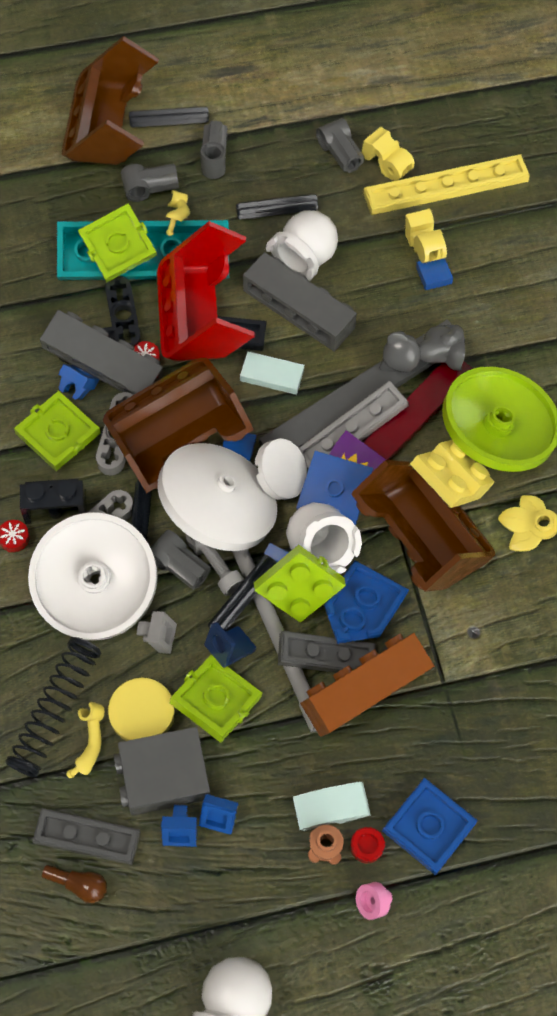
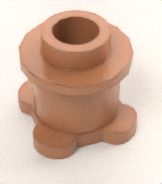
M321 825L312 830L309 840L311 848L308 852L309 860L313 863L328 861L331 865L338 864L341 860L340 852L344 844L341 832L331 825ZM323 839H328L331 841L332 845L330 847H324L320 843V841Z

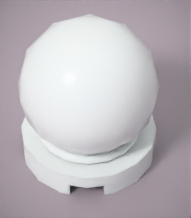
M304 210L290 218L283 228V232H277L267 242L266 251L271 252L286 267L294 272L303 274L310 281L318 273L319 266L332 258L338 243L337 228L331 219L323 213L315 210Z
M313 502L300 507L289 519L286 535L291 550L299 544L317 558L323 556L328 561L329 567L339 574L347 570L345 567L351 563L354 556L356 558L359 556L362 545L360 530L354 525L352 520L342 515L338 509L331 505Z
M226 958L213 966L205 978L201 997L206 1010L203 1012H193V1016H266L272 1005V986L269 975L259 963L249 958Z

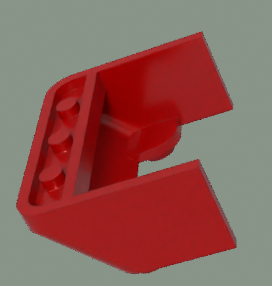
M208 221L161 260L157 269L160 342L163 357L173 361L195 360L198 358H225L255 337L254 331L219 319L217 315L215 286L227 277L230 270L228 255L246 242V236Z

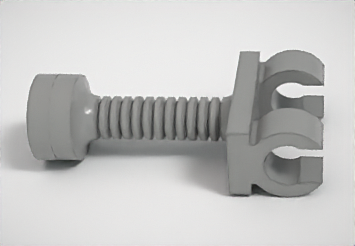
M186 534L187 545L193 549L194 554L197 557L204 554L219 575L221 580L218 582V586L225 596L232 595L244 581L239 571H230L215 548L204 545L193 538L191 540L190 536Z

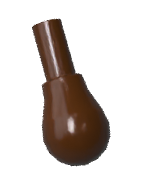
M46 865L42 872V878L64 885L65 889L73 892L86 903L99 902L104 898L107 891V882L97 872H67L50 865Z

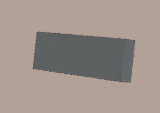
M282 631L279 634L278 665L334 673L350 665L351 669L354 670L362 665L359 658L375 649V643L351 641L337 644L336 639L332 637Z
M42 808L32 842L37 845L133 865L141 831L140 829Z

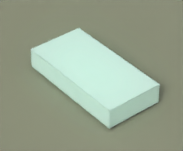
M248 351L240 374V381L297 395L305 365Z

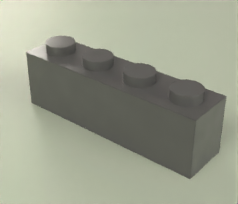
M264 252L243 274L244 292L333 352L337 350L355 329L357 313L354 312L350 305L339 302L327 290L321 287L318 288L309 282L303 274L294 272L286 267L279 258H273Z
M57 310L40 338L43 349L121 392L135 395L159 381L163 376V367L160 366V361L149 354L144 356L134 351L135 348L126 341L119 340L117 342L109 338V334L105 330L95 325L92 328L82 323V318L70 311L65 314Z

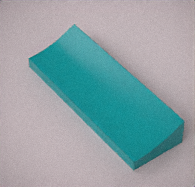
M94 221L57 222L58 280H105L96 263H92L87 254L88 249L78 232L79 229ZM139 221L140 223L143 222L146 226L147 236L155 248L157 256L120 276L128 280L157 279V269L161 260L204 224L211 221L229 229V221H176L172 236L166 235L170 221Z

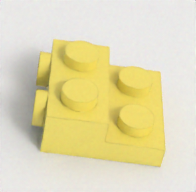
M453 440L440 442L432 452L417 455L410 463L451 508L481 499L494 484L488 470L482 464L475 462L467 456Z

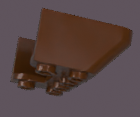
M198 358L114 406L103 417V422L146 493L158 488L159 473L168 457L177 449L189 444L202 443L216 432L225 441H239L247 433L254 430L236 393L207 358Z
M384 460L351 494L357 501L356 506L362 514L367 517L370 515L373 517H384L390 525L388 528L391 534L398 540H401L406 546L409 558L415 562L411 567V579L418 588L425 592L447 589L485 565L495 556V551L462 507L459 505L451 508L410 465L411 462Z

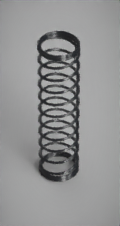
M71 637L68 641L67 646L71 652L62 653L61 657L64 663L55 665L59 675H51L49 680L53 686L43 688L47 698H39L37 700V704L42 710L31 711V716L36 722L28 721L24 723L26 730L30 734L21 733L18 735L20 742L24 746L14 745L12 751L17 757L7 756L5 760L8 766L22 774L34 778L38 777V770H41V767L23 758L17 753L15 748L34 752L43 758L48 757L46 754L29 746L23 741L21 736L35 738L49 746H54L52 742L35 734L27 725L41 726L54 734H60L58 730L45 725L37 719L34 712L49 715L62 723L66 722L64 718L46 710L40 704V701L52 702L67 711H72V708L53 699L46 690H57L74 700L78 699L75 694L58 687L52 678H62L76 687L84 688L82 683L66 677L60 672L58 667H69L83 676H90L87 671L71 665L64 658V655H74L92 666L96 665V663L90 658L97 659L101 655V650L85 639ZM80 645L85 646V647H87L88 649H90V650H92V651H89V650H87V649L81 647Z

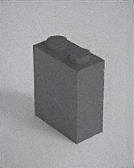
M197 727L118 743L120 753L114 754V762L117 775L123 773L125 786L119 787L123 807L129 806L132 816L172 808L174 805L200 802L204 800L206 794L210 795Z

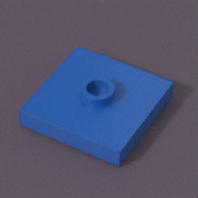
M314 451L296 509L298 510L300 507L313 502L329 504L338 509L342 515L352 520L356 526L360 511L356 506L357 501L351 493L374 471V468Z
M424 778L386 824L382 832L436 876L478 820Z

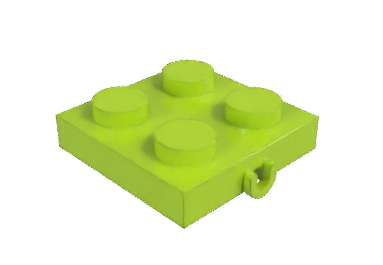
M129 203L78 230L88 249L87 254L92 263H96L106 282L157 256V252L147 236L146 226L143 222L140 223Z
M57 391L41 406L39 404L34 405L30 411L31 414L14 428L15 434L56 472L101 433L100 427L60 391Z
M298 544L254 582V591L301 623L343 589L346 584L345 578L329 567L328 561L323 556L317 558Z
M211 654L196 671L191 670L186 675L185 683L171 696L170 704L221 743L238 723L241 724L243 719L248 717L249 711L260 700L262 692L228 666L223 668Z

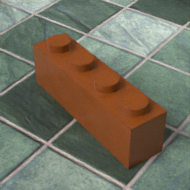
M401 633L384 643L387 649L378 654L376 649L359 658L362 665L354 670L348 665L333 674L336 680L333 683L325 686L322 681L306 691L309 697L300 702L320 737L336 730L434 667L433 662L415 633L403 638Z

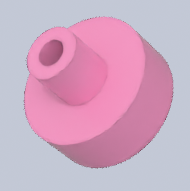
M372 882L358 888L356 904L363 917L373 920L383 917L388 913L390 903L392 902V894L381 883Z

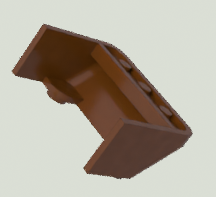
M123 36L81 72L75 85L62 147L63 156L77 162L118 165L124 163L130 155L143 147L144 141L122 129L126 103L130 99L136 98L142 90V75L158 63L159 58Z

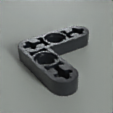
M118 276L105 285L112 327L102 329L109 334V338L117 342L119 340L125 341L123 330L129 329L131 338L129 344L135 347L141 342L132 287L127 278ZM115 288H121L123 300H117ZM121 310H127L131 313V316L125 320L115 317L116 313ZM59 358L62 362L70 364L67 361Z

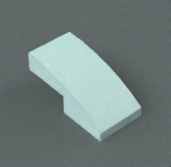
M363 782L338 785L293 796L299 829L302 831L331 823L342 824L370 816Z

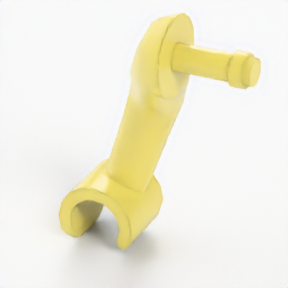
M172 190V199L168 203V206L175 208V210L166 214V217L171 218L166 235L170 236L174 233L176 220L182 222L190 215V209L187 205L188 195Z
M89 702L90 710L80 708L78 711L79 718L88 723V745L81 756L76 759V767L67 771L68 778H73L79 772L83 775H88L98 758L102 745L100 721L105 713L104 707L101 704Z

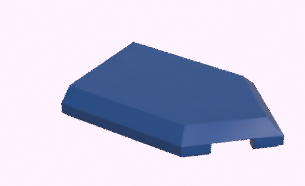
M354 560L343 576L346 586L325 602L324 605L337 644L380 637L409 592V589Z

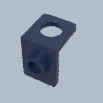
M218 622L211 625L204 643L205 647L223 668L254 653L256 650L254 643L240 627L237 626L225 632Z

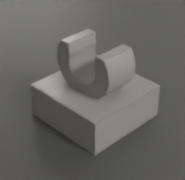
M153 611L151 622H139L136 634L144 636L143 641L149 643L158 653L171 654L177 624L165 612Z

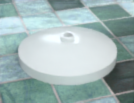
M207 443L183 446L168 457L159 473L158 494L168 516L184 533L209 547L226 551H241L252 548L264 540L273 528L277 518L276 499L267 495L258 483L256 474H259L258 468L240 454L225 447Z
M83 513L59 522L42 537L30 561L28 574L29 589L37 610L52 627L70 637H79L90 641L104 640L124 633L144 616L155 595L157 566L149 544L143 535L130 523L110 514ZM94 574L101 575L97 584L90 582Z

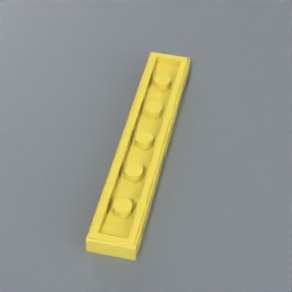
M519 154L364 187L363 194L371 215L528 182L530 174L522 155Z

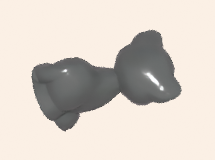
M457 324L434 326L425 333L423 341L419 344L413 336L406 335L401 331H395L387 338V343L383 348V359L379 368L381 371L396 370L407 373L413 371L421 360L426 363H446L450 369L460 371L465 356L464 331Z

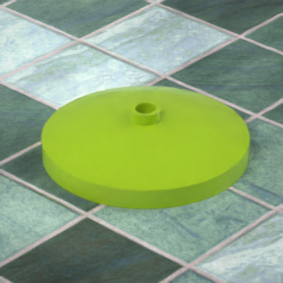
M479 367L468 370L455 379L444 398L442 415L449 436L467 456L484 466L507 472L530 470L545 462L557 446V408L554 402L538 384L518 372L500 367Z

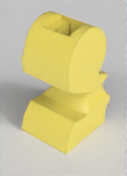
M382 127L377 129L363 142L361 153L364 159L371 160L377 155L381 173L393 181L400 180L415 166L412 155L406 149L400 148L399 142L393 140L390 132Z
M426 209L406 214L405 237L408 240L409 246L414 247V252H417L420 261L428 263L446 258L447 248L443 233L440 229L434 231V219L431 210Z

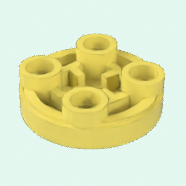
M135 678L123 683L115 690L109 701L108 715L112 728L125 741L167 733L174 723L175 709L170 704V692L164 685L150 678Z

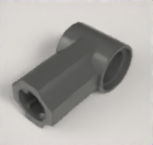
M340 118L316 129L317 140L324 151L329 150L343 172L351 173L364 163V156L353 141L349 125L345 119Z
M211 121L209 124L204 125L203 144L200 150L201 171L209 179H218L226 171L228 127L223 125L221 121Z
M131 164L124 167L121 171L126 198L132 202L143 201L150 196V193L179 188L177 170L174 164L144 168L139 164Z
M166 530L150 547L156 561V566L162 571L169 570L192 590L200 587L211 572V567L189 551L185 542L171 530Z

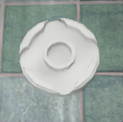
M280 438L263 444L255 458V466H258L259 472L256 476L261 488L273 499L286 500L297 497L302 491L307 476V466L303 454L290 440Z

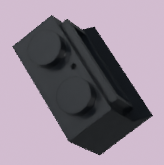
M83 480L33 481L20 485V510L25 524H31V510L49 509L50 516L53 519H59L62 516V508L78 507L79 514L87 513L86 489H84Z

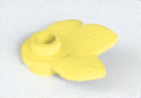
M521 496L520 507L508 508L498 517L499 522L505 528L514 532L509 544V549L512 551L533 550L540 544L542 539L547 540L557 534V514L547 510L544 502L536 496ZM543 520L550 521L547 526L539 525V522Z

